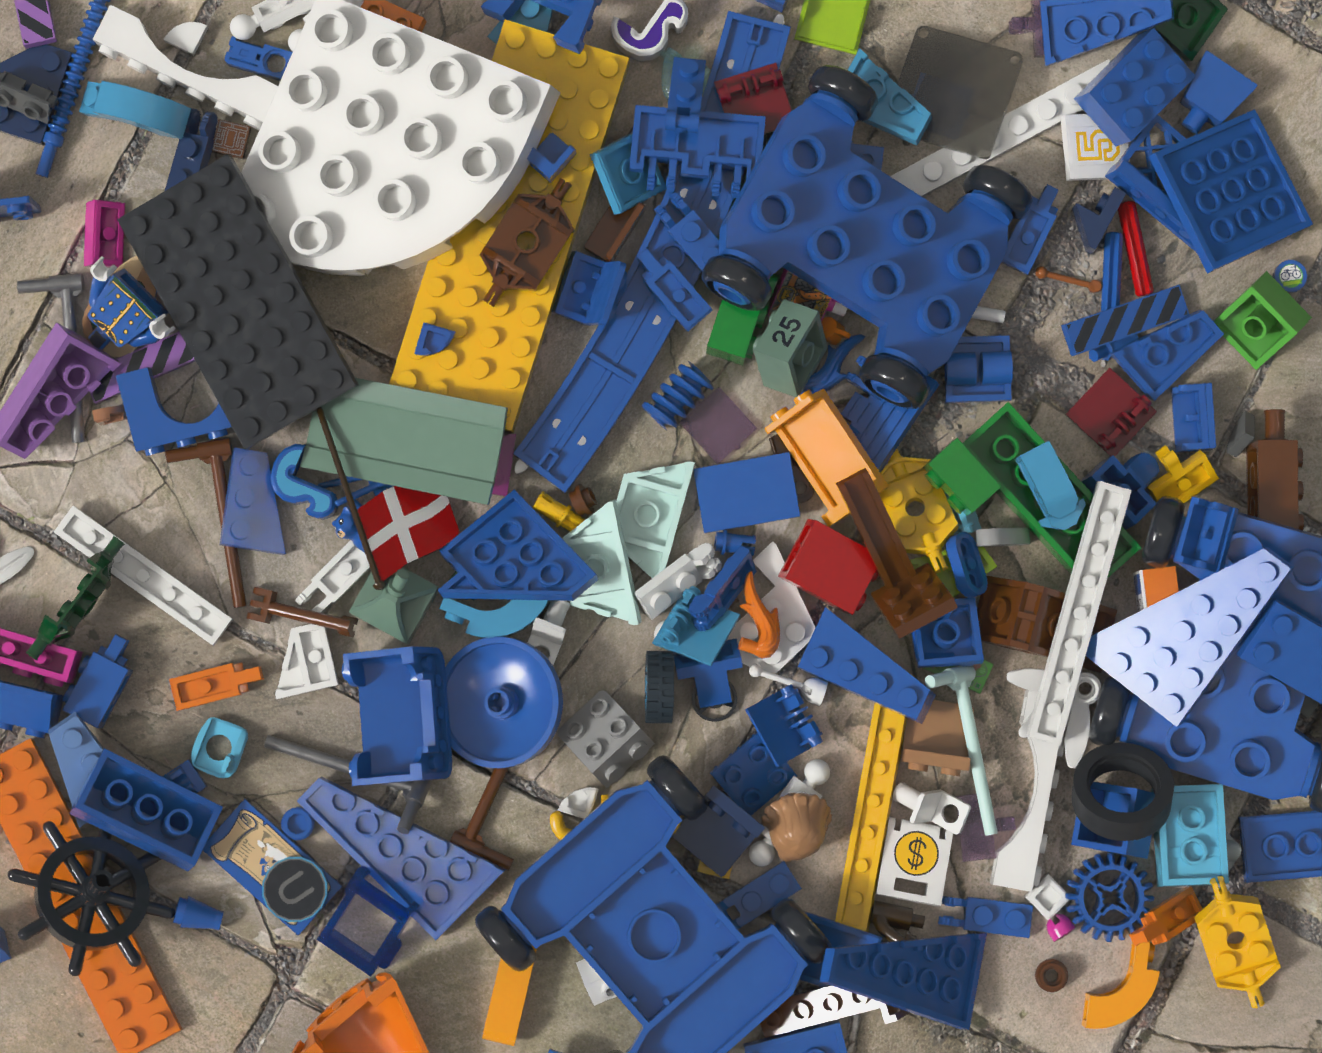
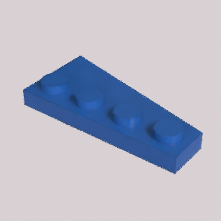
M1173 0L1040 1L1045 66L1054 65L1173 20Z

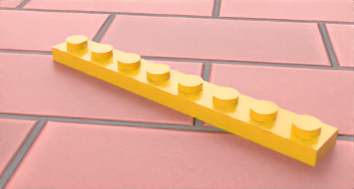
M874 703L835 918L836 922L867 932L869 931L892 804V795L907 717Z

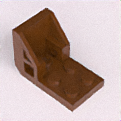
M986 576L988 582L987 590L980 595L977 607L981 642L1048 658L1066 593L1028 582ZM1099 605L1091 636L1114 625L1117 614L1116 609ZM1085 656L1082 668L1101 673L1102 668Z

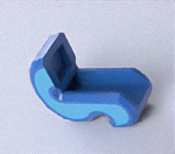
M294 444L285 448L273 463L270 480L274 492L285 502L294 505L310 503L306 512L311 517L321 520L332 517L338 510V506L335 505V501L338 500L336 494L296 477L306 445Z

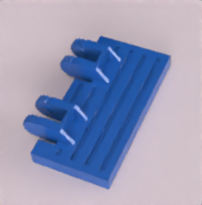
M635 105L629 172L643 173L644 159H649L647 190L654 191L657 180L655 175L656 164L664 163L669 164V173L666 178L667 192L674 193L677 162H682L681 176L708 179L709 165H714L712 196L719 197L722 186L720 181L721 169L734 170L731 194L732 198H737L740 193L742 167L747 168V180L763 152L766 117L701 111L698 133L688 132V129L675 128V131L665 130L667 108Z
M859 355L856 362L862 368L867 358ZM850 372L847 373L848 376L845 379L870 396L867 399L855 392L841 412V415L844 419L851 422V424H847L879 472L883 470L938 388L939 383L929 376L926 378L930 392L921 407L906 409L878 397L863 384L858 375Z

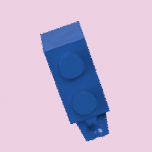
M115 634L108 648L101 646L98 652H93L92 656H85L78 669L81 676L77 684H71L64 694L62 701L66 704L63 711L69 714L76 711L84 722L96 728L104 727L133 673L132 669L125 666L128 659L122 656L130 642L129 640Z

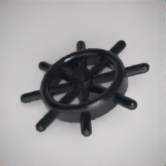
M45 822L43 824V831L55 848V851L45 861L39 873L16 868L10 869L7 873L9 880L35 887L34 899L39 918L19 930V939L23 941L29 940L47 929L57 940L73 947L68 968L72 976H79L81 974L86 950H103L115 945L118 946L132 967L139 966L141 964V957L128 937L140 925L145 914L171 919L175 915L173 907L149 901L150 889L145 869L162 859L149 852L137 859L126 847L111 840L112 834L102 829H99L98 837H82L66 842L53 822ZM94 854L89 876L76 858L77 855ZM106 858L115 862L121 869L113 874L104 870ZM64 862L77 883L53 878L56 869ZM129 879L133 897L111 892V890ZM51 891L75 897L55 908L51 898ZM107 904L131 910L123 924L120 925ZM81 908L78 928L74 929L63 919ZM95 912L108 932L90 933Z

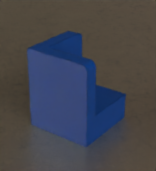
M550 133L537 149L532 148L527 160L532 168L552 183L577 153L572 145L568 146L554 133Z

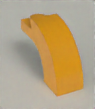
M1149 941L1148 943L1134 946L1132 942L1129 967L1123 981L1109 992L1085 994L1082 1017L1083 1027L1100 1029L1121 1024L1136 1015L1146 1005L1156 988L1160 973L1156 969L1147 968L1148 962H1153L1155 945L1153 946Z

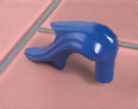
M862 334L851 336L836 348L828 345L826 362L817 373L811 375L801 394L809 389L812 394L822 389H825L827 392L844 380L848 375L840 373L842 363L849 352L864 340L866 336Z

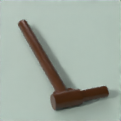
M230 438L199 442L196 446L166 450L167 463L199 458L206 464H211L222 530L227 494L224 462L228 461L233 452ZM224 546L233 607H245L247 605L238 549Z
M494 768L467 829L455 830L450 842L509 871L514 859L484 846L485 843L482 836L478 835L509 769Z

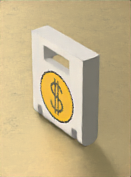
M889 817L875 895L940 907L953 833L946 830L944 839H939L941 826L926 823L913 824L910 820L901 819L900 830L896 831L894 830L896 818ZM900 878L926 883L924 896L894 890L895 879Z

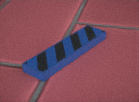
M1176 285L1061 325L1070 354L1075 356L1189 315V311L1180 285Z

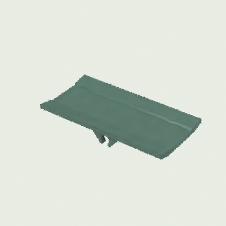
M355 378L359 386L322 406L345 476L489 505L496 478L508 407ZM315 410L312 412L307 443L300 467L338 474L317 411Z

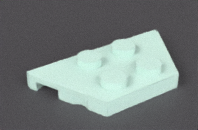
M689 461L641 472L637 471L624 474L616 503L627 554L651 578H654L667 566L695 462Z
M611 500L562 538L597 574L599 579L574 601H570V605L583 610H594L599 615L613 616L629 621L628 624L638 625L642 621L616 500Z

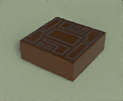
M219 119L212 152L222 155L231 154L234 158L244 160L251 127Z

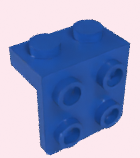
M572 251L551 312L584 325H606L615 315L617 309L615 299L618 290L624 287L627 279L626 263L621 261L604 262L581 252Z

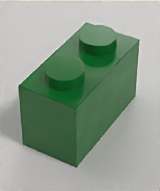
M958 438L952 440L923 466L928 472L925 474V477L936 489L941 487L949 496L947 501L950 506L959 514L964 512L966 516L972 514L1001 488L999 483Z

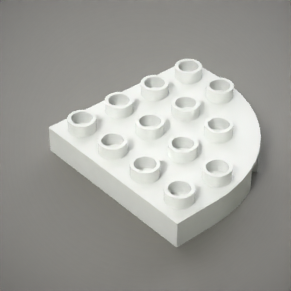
M315 0L241 173L293 265L312 271L348 276L365 275V270L389 265L406 269L429 261L452 249L453 246L449 239L462 231L475 218L483 223L492 218L522 179L530 164L527 157L533 147L537 149L560 92L548 83L346 1Z

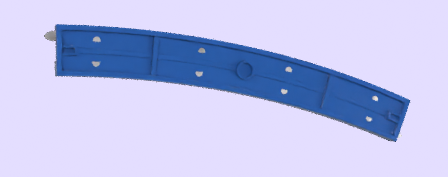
M728 11L716 56L702 96L701 111L724 113L714 84L715 81L776 63L778 69H780L791 28L784 25V16L782 14H778L773 22ZM678 162L674 192L684 200L691 211L694 210L718 238L720 226L734 200L731 194L734 170L721 169L720 181L722 186L719 197L712 196L714 165H709V176L706 179L681 176L682 162ZM742 167L741 181H742L743 175H744L745 170H746V168H743V167ZM666 190L660 206L668 211L670 217L677 224L685 216L672 204L669 196L673 192H667ZM657 214L627 272L624 287L618 290L615 299L617 309L614 317L606 325H598L568 376L526 437L514 451L513 455L518 458L515 465L516 474H522L531 467L566 494L625 410L674 327L677 319L645 284V280L641 275L646 270L636 258L646 248L657 261L664 256L668 262L671 261L693 287L701 271L668 233L669 229Z

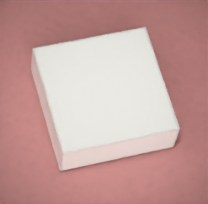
M1046 874L1040 880L1038 886L1033 887L1032 892H1028L1024 896L1047 920L1051 919L1069 901V899L1065 898V893L1067 892L1049 874Z

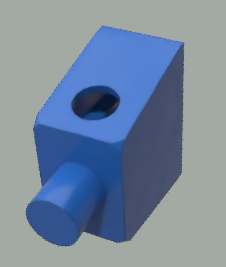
M1207 50L1198 61L1193 72L1195 77L1187 85L1180 100L1181 105L1190 110L1181 123L1182 126L1191 133L1198 134L1206 122L1213 127L1221 124L1258 85Z

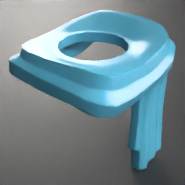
M210 717L200 729L191 751L192 765L197 770L218 778L231 777L238 768L248 740L246 729L231 722ZM215 735H224L231 742V753L224 760H214L207 753V743Z

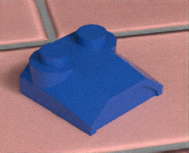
M975 597L954 599L958 606L957 609L911 633L914 656L918 668L971 667L974 664L983 663L984 656Z

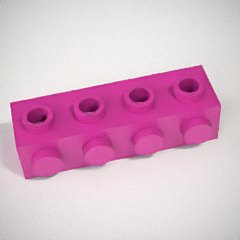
M0 627V667L1 663L14 667L12 673L31 678L33 673L45 676V683L63 687L64 682L74 683L83 654L82 651L53 643L51 646L48 645L36 661L26 653L36 640L35 637Z

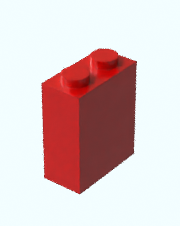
M807 519L778 577L834 608L853 615L855 610L859 611L867 597V594L864 592L870 581L874 582L877 579L879 573L866 547L817 520Z

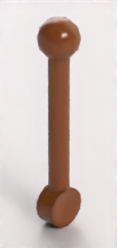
M1044 266L1038 267L1035 271L1039 279L1048 277L1088 288L1091 293H1097L1102 288L1101 282L1098 280L1088 282L1050 272Z

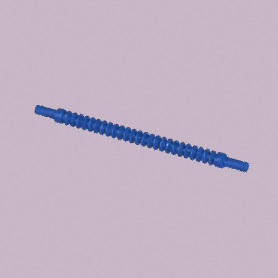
M94 0L89 2L91 9L86 10L88 18L83 19L85 27L80 28L82 36L77 37V40L80 41L79 45L74 46L77 50L76 54H71L74 61L68 63L71 70L65 72L68 78L62 81L65 87L59 90L62 96L58 97L59 105L54 108L56 114L51 115L53 123L48 124L50 131H46L43 137L45 146L35 173L38 176L48 178L57 149L63 145L64 137L62 134L67 132V129L64 127L65 124L70 123V120L67 119L68 115H73V112L70 110L71 107L76 106L73 99L79 97L76 91L82 88L79 82L85 79L82 73L87 72L88 69L85 67V64L91 62L88 55L93 54L91 46L96 45L93 37L100 26V20L104 18V15H102L103 11L108 10L105 4L111 0Z

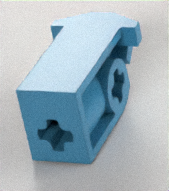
M1050 441L1018 456L1015 460L1045 518L1038 521L1040 526L1066 530L1077 524L1086 503L1084 499L1078 501L1076 491Z

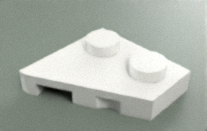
M308 624L291 628L288 648L282 664L281 677L275 693L276 699L339 685L326 627Z

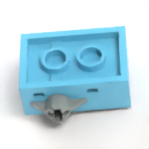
M1222 784L1174 786L1170 815L1165 824L1154 833L1157 887L1211 885L1210 880L1214 877L1217 885H1220L1217 876H1223L1225 884H1229L1228 872L1241 855V847L1226 831Z

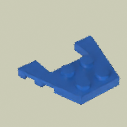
M487 0L482 4L481 8L485 15L504 22L505 19H511L525 0ZM530 0L569 16L554 35V39L557 45L580 54L585 45L583 39L586 31L591 30L594 22L592 16L595 8L601 5L602 0Z

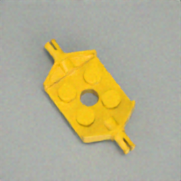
M897 448L889 459L888 464L880 472L889 487L879 495L906 552L909 554L926 555L930 558L935 570L934 572L940 573L941 570L937 560H939L943 571L948 569L941 553L942 547L946 544L947 539L958 530V522L947 501L944 490L941 487L939 489L933 487L925 477V474L928 472L923 466L931 459L903 457ZM913 501H919L925 506L924 512L919 516H911L906 511L907 506Z
M1217 876L1220 888H1218L1214 877L1210 880L1215 894L1213 896L1214 900L1204 907L1194 919L1215 982L1219 988L1246 991L1252 1008H1258L1255 1000L1256 996L1260 1007H1262L1265 1001L1263 1000L1260 986L1278 971L1281 966L1271 940L1259 899L1254 896L1230 894L1223 876ZM1239 931L1244 933V938L1239 943L1233 944L1227 941L1228 936L1233 932Z

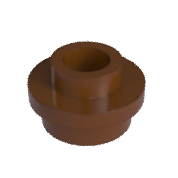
M582 484L576 485L575 490L569 492V497L575 511L580 516L585 513L587 515L593 514L594 506L597 505L593 491L590 487L584 488Z
M1046 959L1037 966L1035 980L1041 989L1047 992H1057L1066 985L1068 971L1062 962L1056 959ZM1049 969H1054L1057 972V977L1054 981H1047L1045 977Z

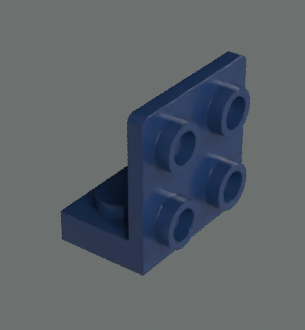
M712 785L704 795L708 803L706 812L693 821L685 818L677 832L673 835V838L716 874L723 877L755 837L757 838L762 833L765 827L717 787Z

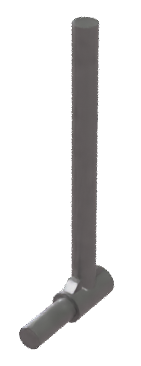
M83 273L49 276L47 279L17 281L18 294L50 291L51 294L61 298L63 326L77 333L74 297H78L85 290ZM81 399L76 404L77 408L70 414L72 443L85 442Z
M268 735L266 738L265 748L349 774L350 760ZM432 780L382 784L403 791L407 804L397 827L400 833L409 834L418 809L423 806Z

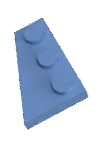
M76 711L48 730L72 807L104 749ZM76 817L79 828L87 823Z

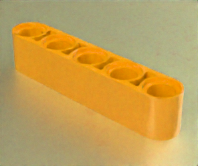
M502 958L500 959L482 1039L510 1046L515 1045L534 963L526 970L518 972L508 966Z

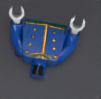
M103 256L93 264L90 269L93 275L89 296L91 309L87 316L97 326L88 336L90 342L96 348L103 350L110 341L120 348L126 344L133 347L153 344L176 329L174 326L169 328L164 322V318L169 313L168 310L125 268L112 275L117 267L114 264L110 268L106 267L103 263Z

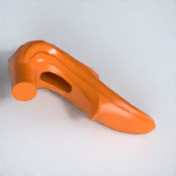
M750 571L744 581L746 603L741 604L740 607L753 618L758 630V641L742 637L738 650L754 654L759 658H769L778 649L780 642L778 609L774 608L769 612L763 605L755 589L753 573Z

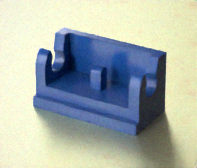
M1212 383L1186 384L1172 387L1175 453L1199 450L1211 451L1215 449L1216 435Z
M1192 496L1175 561L1212 572L1222 570L1239 509Z

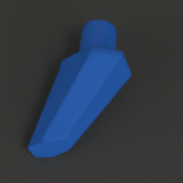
M1135 334L1089 351V358L1093 362L1101 359L1109 361L1113 358L1109 354L1110 352L1137 340L1139 337Z

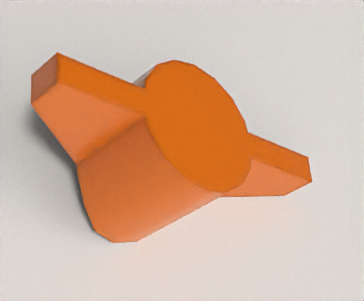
M824 317L821 323L828 343L837 345L842 338H850L851 334L846 332L845 327L834 318Z

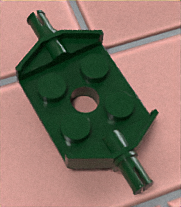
M113 536L103 551L88 558L86 562L92 565L90 569H92L91 573L93 575L88 573L84 576L77 587V590L80 591L72 602L67 600L58 611L57 616L60 619L57 622L47 615L44 616L36 640L26 651L30 657L37 661L48 645L51 646L53 643L71 638L74 635L75 628L90 613L99 596L105 589L108 590L111 586V568L114 563V557L122 546L125 545L120 539Z

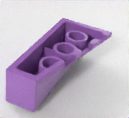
M56 322L0 411V447L26 459L55 430L54 426L65 415L69 416L77 408L76 404L89 391L92 393L101 384L99 381L110 370L112 372L115 371L121 363L103 350L96 348L86 338Z

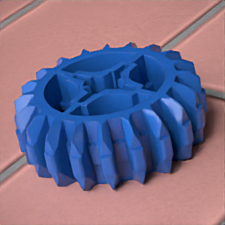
M1108 852L1106 863H1103L1100 854H1095V866H1092L1088 860L1084 859L1082 865L1086 871L1083 873L1077 868L1072 871L1074 875L1080 878L1078 882L1067 880L1066 884L1075 888V893H1065V898L1069 900L1075 899V904L1068 905L1066 910L1067 912L1078 911L1079 913L1071 921L1074 924H1078L1084 920L1085 923L1080 930L1084 934L1088 933L1093 927L1092 938L1095 940L1101 937L1102 931H1104L1106 942H1112L1113 932H1116L1119 940H1125L1123 929L1126 928L1129 933H1132L1136 930L1133 926L1135 921L1143 926L1139 916L1141 912L1146 913L1151 910L1148 907H1144V901L1153 902L1154 896L1144 895V891L1153 888L1151 882L1142 884L1140 882L1147 876V872L1142 870L1135 874L1134 871L1138 867L1136 861L1130 862L1125 867L1127 856L1120 855L1117 863H1115L1114 854ZM1105 870L1121 872L1117 879L1114 878L1107 885H1102L1092 878ZM1129 880L1135 892L1133 908L1123 898V892ZM1086 886L1089 887L1096 897V902L1092 907L1093 911L1090 915L1084 904ZM1097 887L1109 892L1115 890L1116 894L1113 896L1117 897L1116 902L1122 907L1109 902L1104 904L1102 901L1105 899L1102 897L1103 893ZM1113 909L1126 916L1123 920L1114 924H1101L1097 922L1101 916H1105L1108 911Z

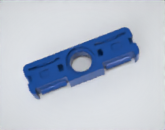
M232 36L229 42V52L227 51L225 55V61L230 67L281 81L293 52L267 44L261 47L241 40L239 42L237 38ZM279 55L285 59L286 64L282 71L272 72L268 69V61L272 56Z

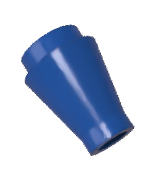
M190 896L187 899L179 897L173 923L180 924V928L219 930L224 911L217 910Z

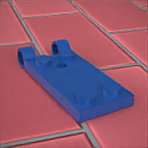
M1273 598L1236 654L1244 661L1322 704V625Z

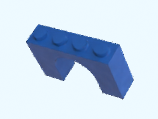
M150 367L116 375L136 452L144 450L146 456L165 452L164 445L176 442L177 447L180 448L197 443L195 438L197 436L208 434L209 440L228 435L227 429L232 428L219 402L211 415L196 423H184L171 417L161 404Z

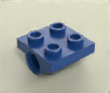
M1009 335L965 336L959 339L948 362L944 364L945 403L1009 402L1012 400L1013 361Z

